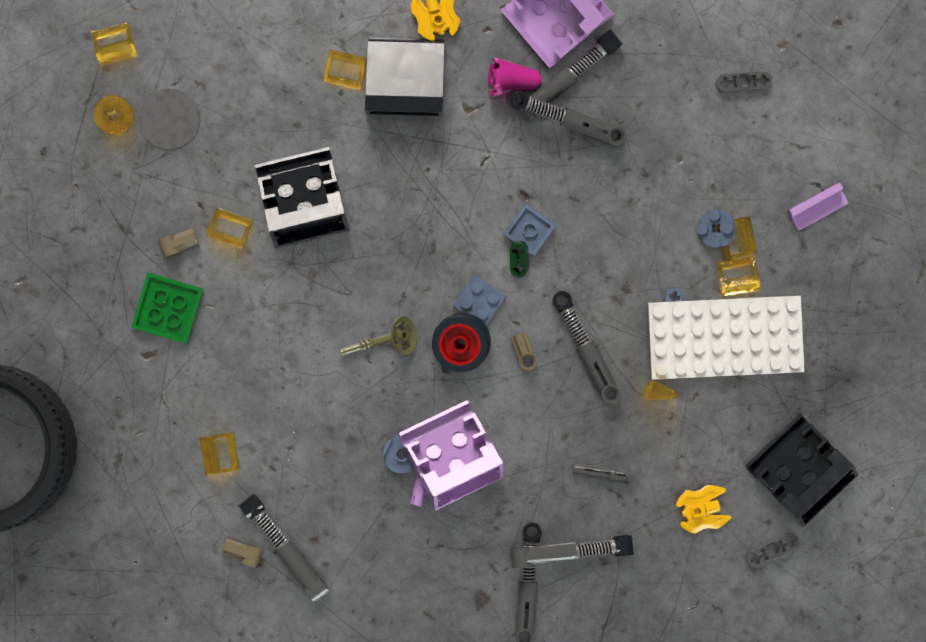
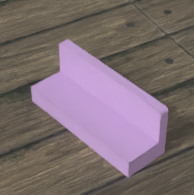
M840 182L787 211L797 230L809 226L848 204L842 192L843 187Z

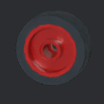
M456 313L446 317L437 326L432 337L434 356L443 367L454 372H467L477 368L485 360L491 347V337L485 323L468 313ZM459 339L464 340L465 344L461 345Z

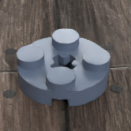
M714 209L702 216L697 226V232L707 246L714 248L725 247L736 236V222L729 212ZM720 224L719 229L721 232H714V225Z
M399 436L393 437L386 443L383 457L390 470L396 473H407L412 471L414 467L409 456L407 458L403 457L402 460L399 459L397 451L405 449Z

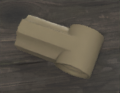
M189 229L177 235L172 234L158 240L164 258L174 256L182 250L199 244L194 229Z
M527 333L511 337L522 369L525 371L535 369L537 360ZM531 357L534 360L533 365L525 367L523 365L524 358Z
M227 538L222 554L240 560L245 565L257 568L263 549Z

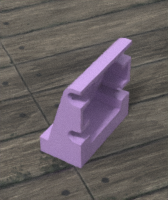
M512 0L501 9L502 13L549 68L557 64L614 15L603 0Z
M468 400L399 433L400 440L435 511L503 478V462L493 444L489 443L486 432L476 414L472 413Z

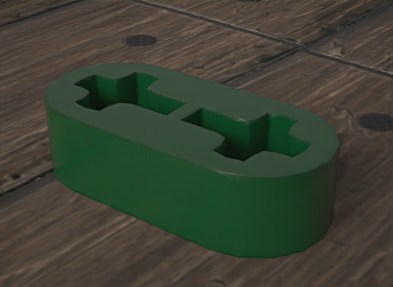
M518 240L512 244L509 253L511 273L515 277L520 278L525 276L529 270V249L524 241ZM517 246H519V248L523 250L520 253V256L518 254V250H515ZM519 261H520V267H521V268H524L521 272L519 271L518 268H516L517 265L519 264Z

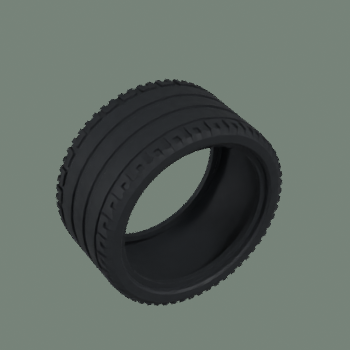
M0 365V388L20 398L33 411L43 432L45 454L40 475L31 490L12 506L0 509V532L36 519L57 501L72 475L77 446L76 437L74 436L75 429L72 420H70V414L57 393L33 374Z

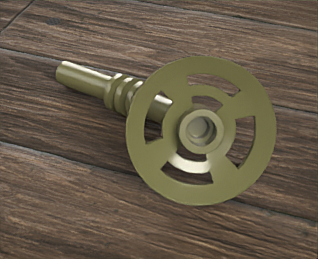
M399 317L392 325L391 334L374 339L370 337L368 340L364 339L360 343L341 348V356L360 350H370V347L373 349L374 346L388 342L393 343L398 353L409 355L414 351L417 344L416 328L409 318ZM406 327H408V329H409L410 338H409L408 332H407L406 329H405Z

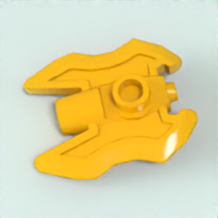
M411 0V13L417 19L418 33L424 38L434 41L435 35L433 33L443 35L446 29H449L451 36L456 33L460 18L455 14L453 8L454 0H440V4L437 0H425L426 7L421 0Z
M706 485L698 491L686 490L676 502L677 507L684 505L681 513L682 517L687 519L686 522L682 521L680 526L686 531L696 534L706 528L718 529L730 521L732 518L730 515H713L720 512V504L718 500L712 499L725 493L726 489L719 486Z

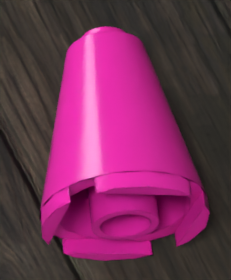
M492 58L494 64H490L488 73V85H492V90H488L490 96L506 95L514 89L523 92L537 90L538 86H541L542 75H539L538 70L500 58Z

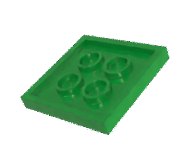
M147 272L131 328L187 344L203 289Z

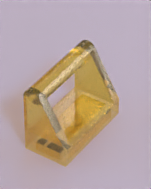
M129 22L92 31L95 53L100 65L137 56ZM127 31L128 39L100 46L98 38Z
M329 49L323 81L361 89L367 57ZM332 60L361 66L358 81L330 75Z
M217 208L206 236L244 249L253 219ZM218 217L247 225L242 238L239 239L215 231Z
M750 216L735 219L743 253L731 255L729 245L721 247L724 261L758 254ZM720 224L717 225V230L719 233L721 232V230L719 229L721 226Z
M754 256L716 262L722 296L760 290V278ZM751 264L753 275L724 279L722 269Z
M649 379L641 397L646 400L675 399L678 397V392Z
M234 432L199 438L205 475L240 470ZM227 437L231 467L219 469L215 439Z

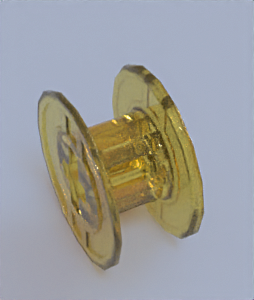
M108 95L100 99L96 104L94 120L97 126L106 133L118 135L128 131L132 126L134 110L124 98L117 95ZM115 110V112L117 114H120L121 117H115V119L113 120V118L111 116H108L107 113H113V111Z

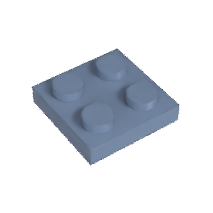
M525 203L503 235L513 242L518 240L524 241L528 245L529 254L535 256L556 225Z
M474 274L453 306L463 313L476 316L486 325L506 295Z

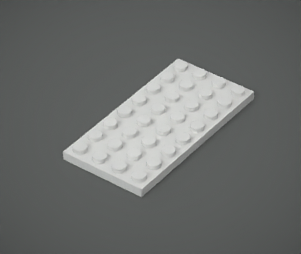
M801 296L647 303L651 380L804 372Z

